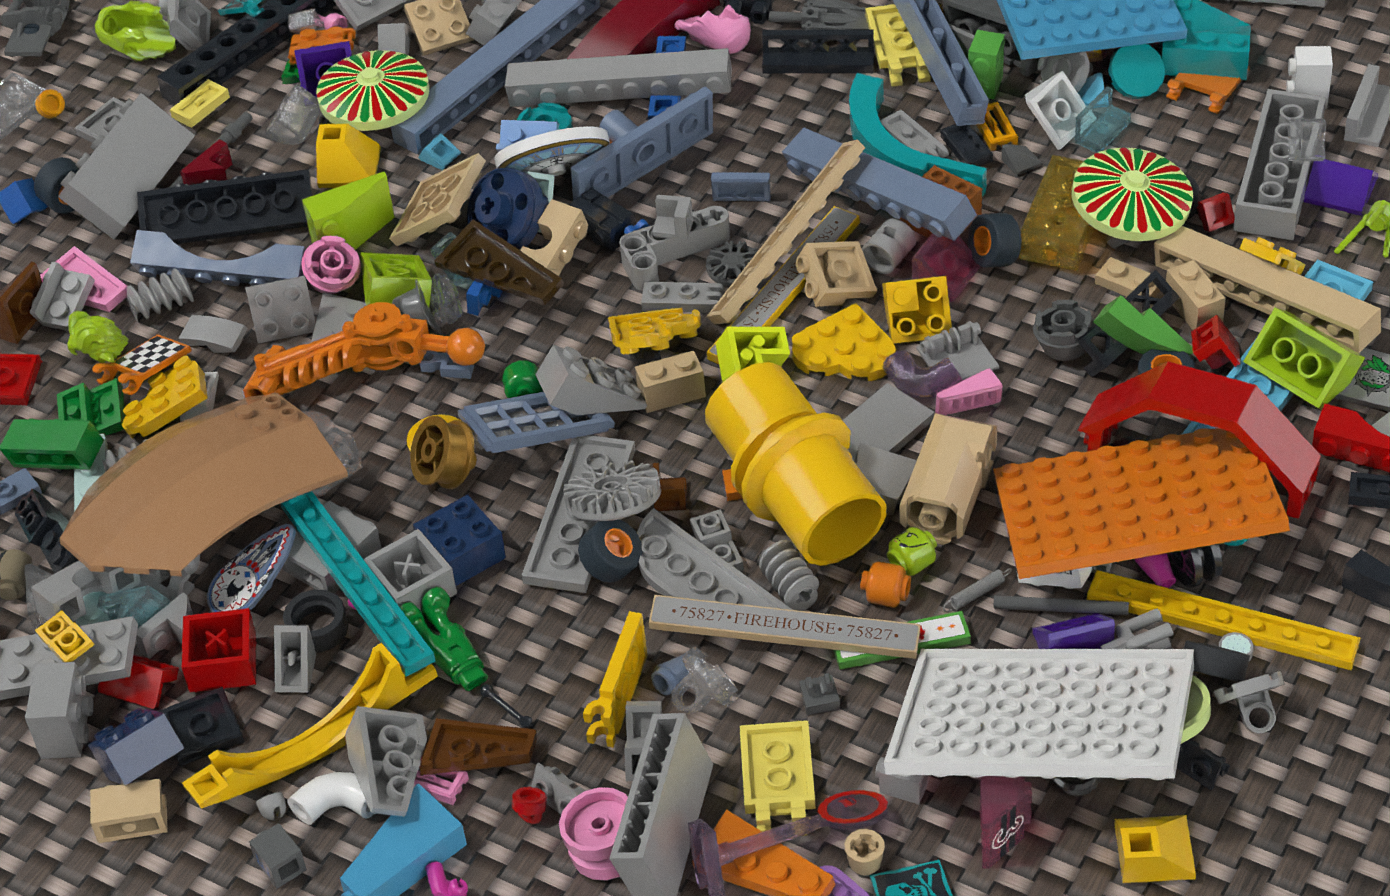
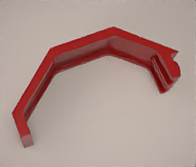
M1169 361L1099 393L1077 431L1085 433L1084 445L1088 446L1087 452L1107 446L1111 441L1112 428L1117 429L1119 422L1148 410L1162 412L1230 431L1258 457L1260 462L1266 463L1268 470L1287 489L1289 500L1286 514L1299 519L1317 481L1321 455L1257 385Z

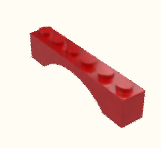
M1324 404L1314 429L1312 442L1314 449L1319 454L1390 473V437L1367 423L1356 411Z

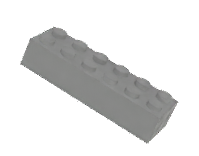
M1272 89L1267 90L1236 202L1233 231L1294 240L1323 125L1326 97Z

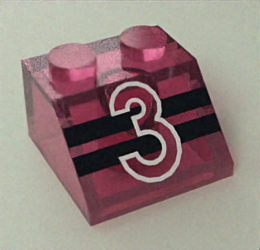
M1005 776L980 777L982 869L991 868L1024 839V824H1031L1032 785L1031 782H1024V776L1017 778H1007Z

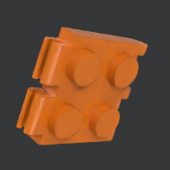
M337 26L327 30L304 29L300 31V34L292 36L288 58H290L289 63L297 64L294 50L349 41L352 51L354 49V42L352 40L356 37V31L353 28Z

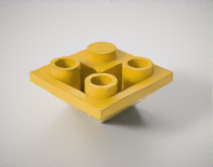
M319 124L316 140L318 188H337L377 174L380 144L349 124Z
M946 276L882 283L885 313L890 338L893 343L924 340L925 337L934 336L944 330L949 333L952 324Z
M1186 815L1114 820L1123 883L1196 879Z

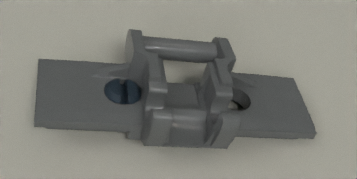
M11 0L7 12H4L0 18L1 23L5 27L14 28L4 50L5 56H42L49 37H53L54 33L61 29L70 8V0ZM22 3H25L26 7H23L22 10H19Z

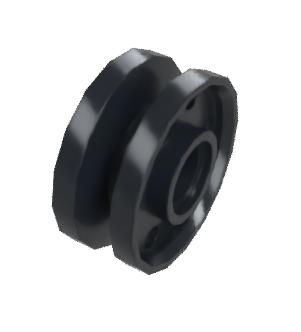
M1218 544L1167 553L1174 574L1188 588L1200 585L1203 578L1212 581L1219 578L1222 574L1223 562Z

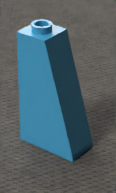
M418 783L413 788L405 817L390 815L340 877L344 892L341 896L401 895L427 875L425 867L429 863H443L467 845L463 825Z

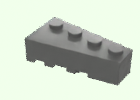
M943 0L944 14L948 24L973 35L976 34L977 30L1005 34L1004 63L1007 65L1015 64L1019 67V72L1024 76L1038 71L1040 57L1021 60L997 0Z

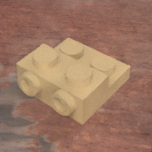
M859 241L807 243L797 256L796 269L799 273H804L806 279L805 294L808 298H813L815 307L841 306L846 299L873 298L877 292Z

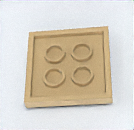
M477 153L421 181L389 239L396 246L407 241L411 243L426 232L432 233L439 226L456 221L461 214L460 209L463 203L471 196L470 190L473 184L482 175L480 171L486 160Z

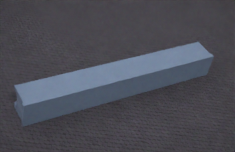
M893 0L957 126L984 124L989 99L937 1Z

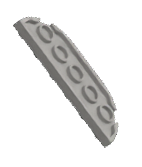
M654 508L640 524L637 534L641 540L643 553L642 556L640 555L638 567L649 585L663 596L792 610Z

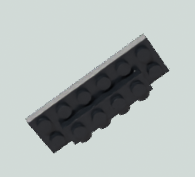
M305 169L283 173L265 172L253 177L235 176L231 180H206L201 184H177L171 188L137 192L140 230L163 232L175 244L308 227L302 199L313 196L310 171Z

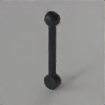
M485 684L481 687V695L483 697H490L519 721L520 728L531 729L533 727L532 718L518 713L493 692L491 685Z

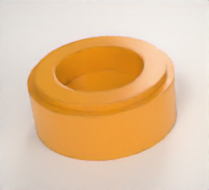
M48 89L37 96L35 106L40 115L51 119L63 112L65 100L58 91Z

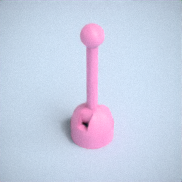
M311 12L315 19L324 22L325 30L336 26L341 28H347L348 26L347 18L338 13H331L324 17Z

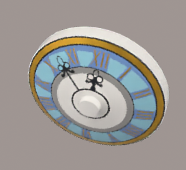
M600 127L567 128L518 141L499 151L494 159L497 169L512 168L523 172L531 171L558 176L564 174L567 169L594 154L600 148L609 145L610 141L607 131Z

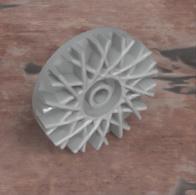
M632 460L627 463L623 461L622 466L615 469L613 462H610L608 466L602 464V473L595 472L594 468L590 467V471L582 472L583 477L574 475V479H569V484H564L563 489L568 512L576 518L587 521H610L635 515L652 506L661 495L658 471L655 468L650 469L648 463H641L635 467Z

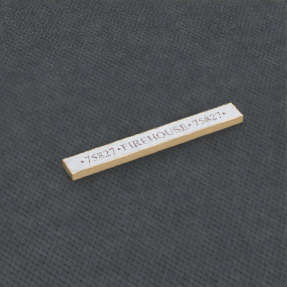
M654 595L649 619V629L913 659L917 658L920 637V624L661 595Z

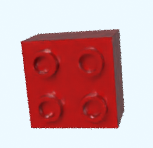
M249 608L183 616L182 671L189 693L214 690L222 686L224 689L256 685V630Z

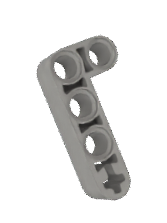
M712 206L692 212L693 221L688 239L654 237V225L623 235L620 239L622 265L633 286L643 291L644 282H659L657 265L722 245L730 239L728 211L721 206Z

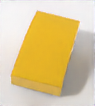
M62 610L35 630L40 639L62 662H73L94 646L93 641Z

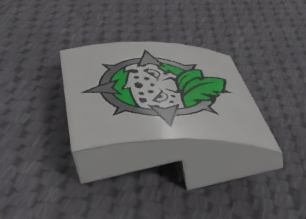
M1364 348L1359 353L1365 357L1363 363L1349 386L1335 398L1390 412V354Z

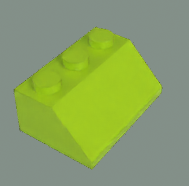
M1274 307L1243 362L1315 407L1322 409L1324 404H1328L1349 386L1365 357L1294 314Z

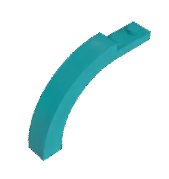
M859 73L856 74L849 97L850 128L853 140H859L865 147L864 153L921 177L935 165L982 188V197L987 190V168L922 153L899 142L884 128L878 117L879 109L884 101L883 79Z

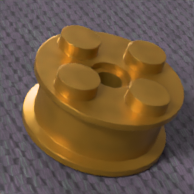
M430 416L420 424L412 441L410 463L413 476L422 485H432L438 482L441 487L446 489H454L460 486L466 479L469 471L475 467L477 461L472 431L464 421L453 420L447 423L442 417Z

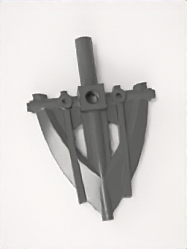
M804 0L806 3H804L802 13L769 11V22L801 23L802 30H869L865 7H858L841 0ZM800 39V43H804L807 47L812 44L807 39Z

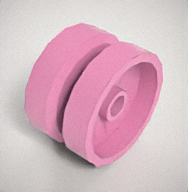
M603 787L587 790L573 798L562 811L559 820L560 835L568 849L573 865L580 874L590 879L610 880L620 877L609 858L628 798L625 793L614 788Z

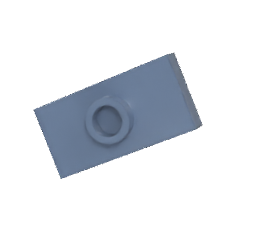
M712 172L713 201H771L770 173Z
M26 468L0 481V515L15 508L19 501L28 495L31 489L38 491L40 494L42 493L39 484Z

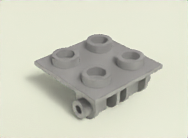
M305 276L245 287L258 343L314 332L315 317Z
M966 322V324L958 327V331L955 327L949 329V333L944 330L934 336H927L924 338V341L920 342L919 346H916V349L943 388L955 385L989 368L992 371L999 369L998 363L978 337V334H981L978 322Z

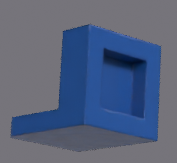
M32 178L15 181L0 192V204L12 224L18 223L31 213L43 211L48 207L36 196L34 190L35 182Z

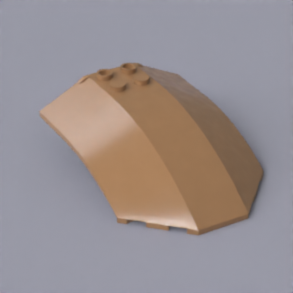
M278 393L250 396L179 422L154 435L127 453L101 475L86 491L60 536V544L90 571L104 572L105 567H121L124 569V573L149 575L150 569L167 570L171 576H182L181 571L191 561L240 524L284 501L348 477V472L309 416Z

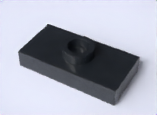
M957 124L940 129V137L960 162L975 166H982L993 162V153L970 125L957 126Z

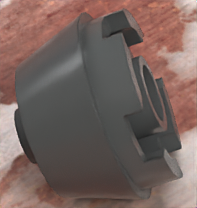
M1057 300L1052 302L1051 308L1046 309L1044 312L1040 310L1037 312L1033 333L1047 356L1059 361H1069L1079 358L1086 352L1078 341L1095 326V323H1093L1094 319L1090 310L1086 311L1078 307L1077 301Z

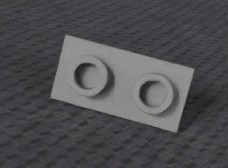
M540 763L536 764L531 787L545 792L547 795V805L561 815L568 803L585 790L580 786L573 789L574 782L561 773L557 767L551 768L550 766L544 767Z

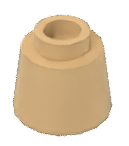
M859 829L852 832L844 843L849 865L857 874L871 875L880 868L885 848L884 840L880 834L873 830Z

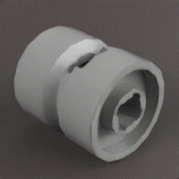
M894 218L887 219L862 247L868 266L880 274L891 273L902 261V258L916 245V237L912 229L905 222Z

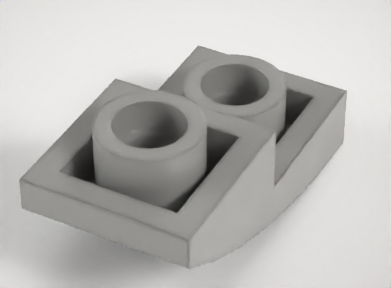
M191 315L178 339L183 344L189 346L207 345L213 353L235 352L240 346L248 328L243 324L227 319Z
M721 509L690 519L696 540L737 570H744L743 561L734 545L731 530Z

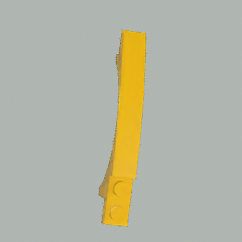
M380 643L372 649L362 674L349 693L329 714L314 726L282 744L261 751L228 753L216 750L208 755L211 764L182 782V784L199 807L204 808L279 780L345 746V733L357 706L388 710L438 677L436 668L430 664L406 677L402 672L400 663Z

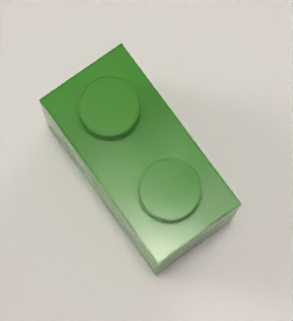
M977 30L968 52V62L987 98L995 99L1003 79L1005 34Z

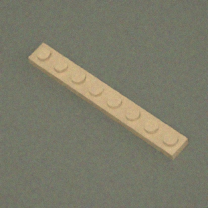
M859 140L845 142L840 146L706 316L714 325L733 322L741 313L739 308L743 303L750 300L757 293V285L761 280L767 278L775 270L776 266L774 264L779 257L786 255L793 246L791 242L794 238L802 234L810 225L808 220L826 205L827 201L825 199L830 192L835 191L841 186L844 181L842 177L845 173L859 163V156L865 149Z

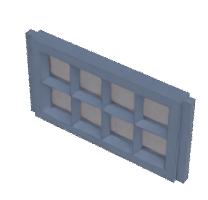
M544 392L464 406V409L458 410V417L468 424L472 434L485 451H491L492 453L607 432L609 428H614L615 422L607 413L575 415L551 406Z

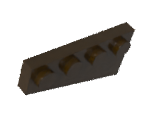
M472 220L434 260L436 267L544 306L564 285L561 277L475 220Z

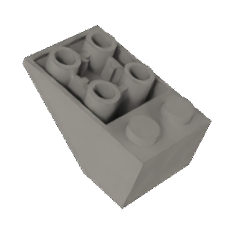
M553 344L536 373V377L549 404L575 415L645 409L647 406L641 395V390L637 387L633 380V375L629 371L621 367L617 369L609 367L604 361L596 357L589 359L581 356L577 350L568 346L561 348Z

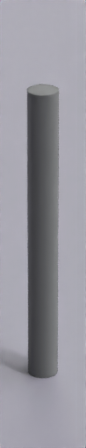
M994 595L993 602L994 609L1129 615V602Z

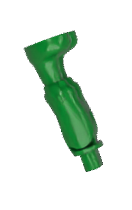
M435 587L424 595L421 602V611L412 602L401 605L400 609L433 651L435 656L434 663L455 684H461L466 691H470L487 681L488 675L483 670L484 664L465 635V629L457 623L450 622L447 617L450 596L443 588ZM424 617L436 627L440 635L432 633L425 623Z

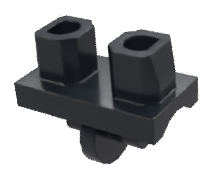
M723 0L724 9L730 4L737 14L751 18L754 24H764L769 19V11H774L773 0Z

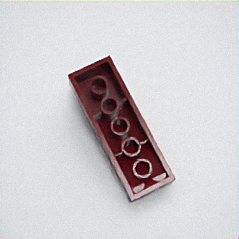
M621 0L583 38L567 59L651 54L656 51L658 36H677L682 32V30H677L675 27L676 21L686 20L695 16L702 17L706 11H712L719 6L720 0Z

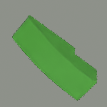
M1122 295L1108 303L1093 321L1109 336L1141 354H1145L1151 349L1184 351L1188 355L1193 354L1192 346L1151 308L1140 313Z

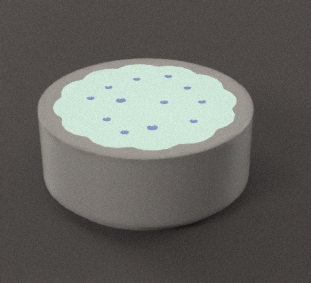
M1233 632L1224 635L1220 639L1219 647L1248 654L1250 662L1253 655V642L1248 636Z

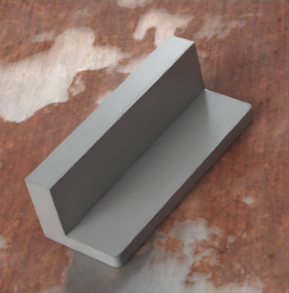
M1371 64L1367 66L1347 116L1344 140L1374 147H1378L1390 119V87L1377 84L1380 66Z

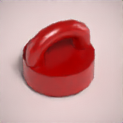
M522 787L514 791L512 795V809L525 822L530 824L539 823L542 819V813L547 808L546 793L535 787Z

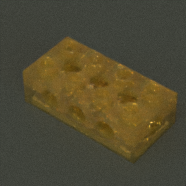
M1052 155L1021 228L1022 244L1019 259L1078 270L1094 227L1080 216L1072 200L1074 176L1084 161Z

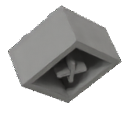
M419 529L363 559L399 607L405 603L412 602L421 611L422 598L430 589L435 587L443 588L450 597L457 594L451 566Z
M75 662L35 664L25 720L40 758L81 757L83 743H87L89 739L87 719L88 716L93 714V699L91 696H87L85 677L79 674Z

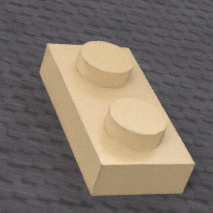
M1110 257L1095 275V284L1127 296L1150 273ZM1151 282L1149 284V297L1155 298L1160 290Z

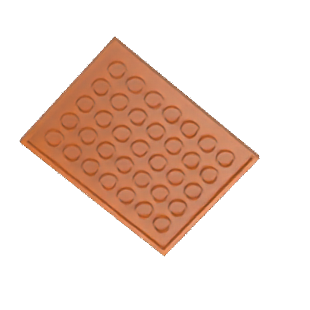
M1201 428L1187 434H1168L1159 439L1148 441L1135 440L1126 445L1115 447L1103 446L1097 450L1082 453L1070 452L1065 456L1055 458L1042 457L1035 459L1033 462L1022 464L1009 463L1000 468L993 469L1019 579L1290 531L1289 519L1266 463L1260 462L1258 457L1233 433L1220 428Z

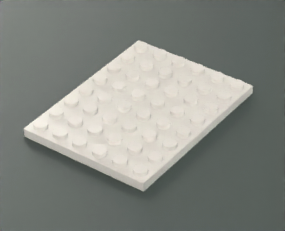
M921 649L884 760L885 774L903 777L912 775H934L936 777L961 775L974 778L983 776H1005L1007 778L1034 776L1046 779L1054 777H1077L1080 779L1107 777L1119 780L1127 778H1150L1153 780L1175 778L1194 670V649Z

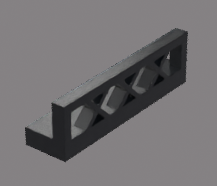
M874 29L762 30L763 74L874 73ZM800 39H807L813 44L809 47H801L797 42ZM828 39H835L840 44L837 47H829L824 42ZM856 39H868V47H856L852 42ZM769 40H781L785 44L782 47H769Z
M1157 270L1151 272L1125 297L1130 304L1131 301L1141 302L1142 313L1151 308L1159 317L1180 298ZM1151 282L1163 293L1158 298L1149 297V284ZM1097 325L1078 341L1092 358L1084 367L1091 377L1107 368L1128 348L1109 336ZM1094 336L1105 337L1106 347L1101 352L1091 341Z

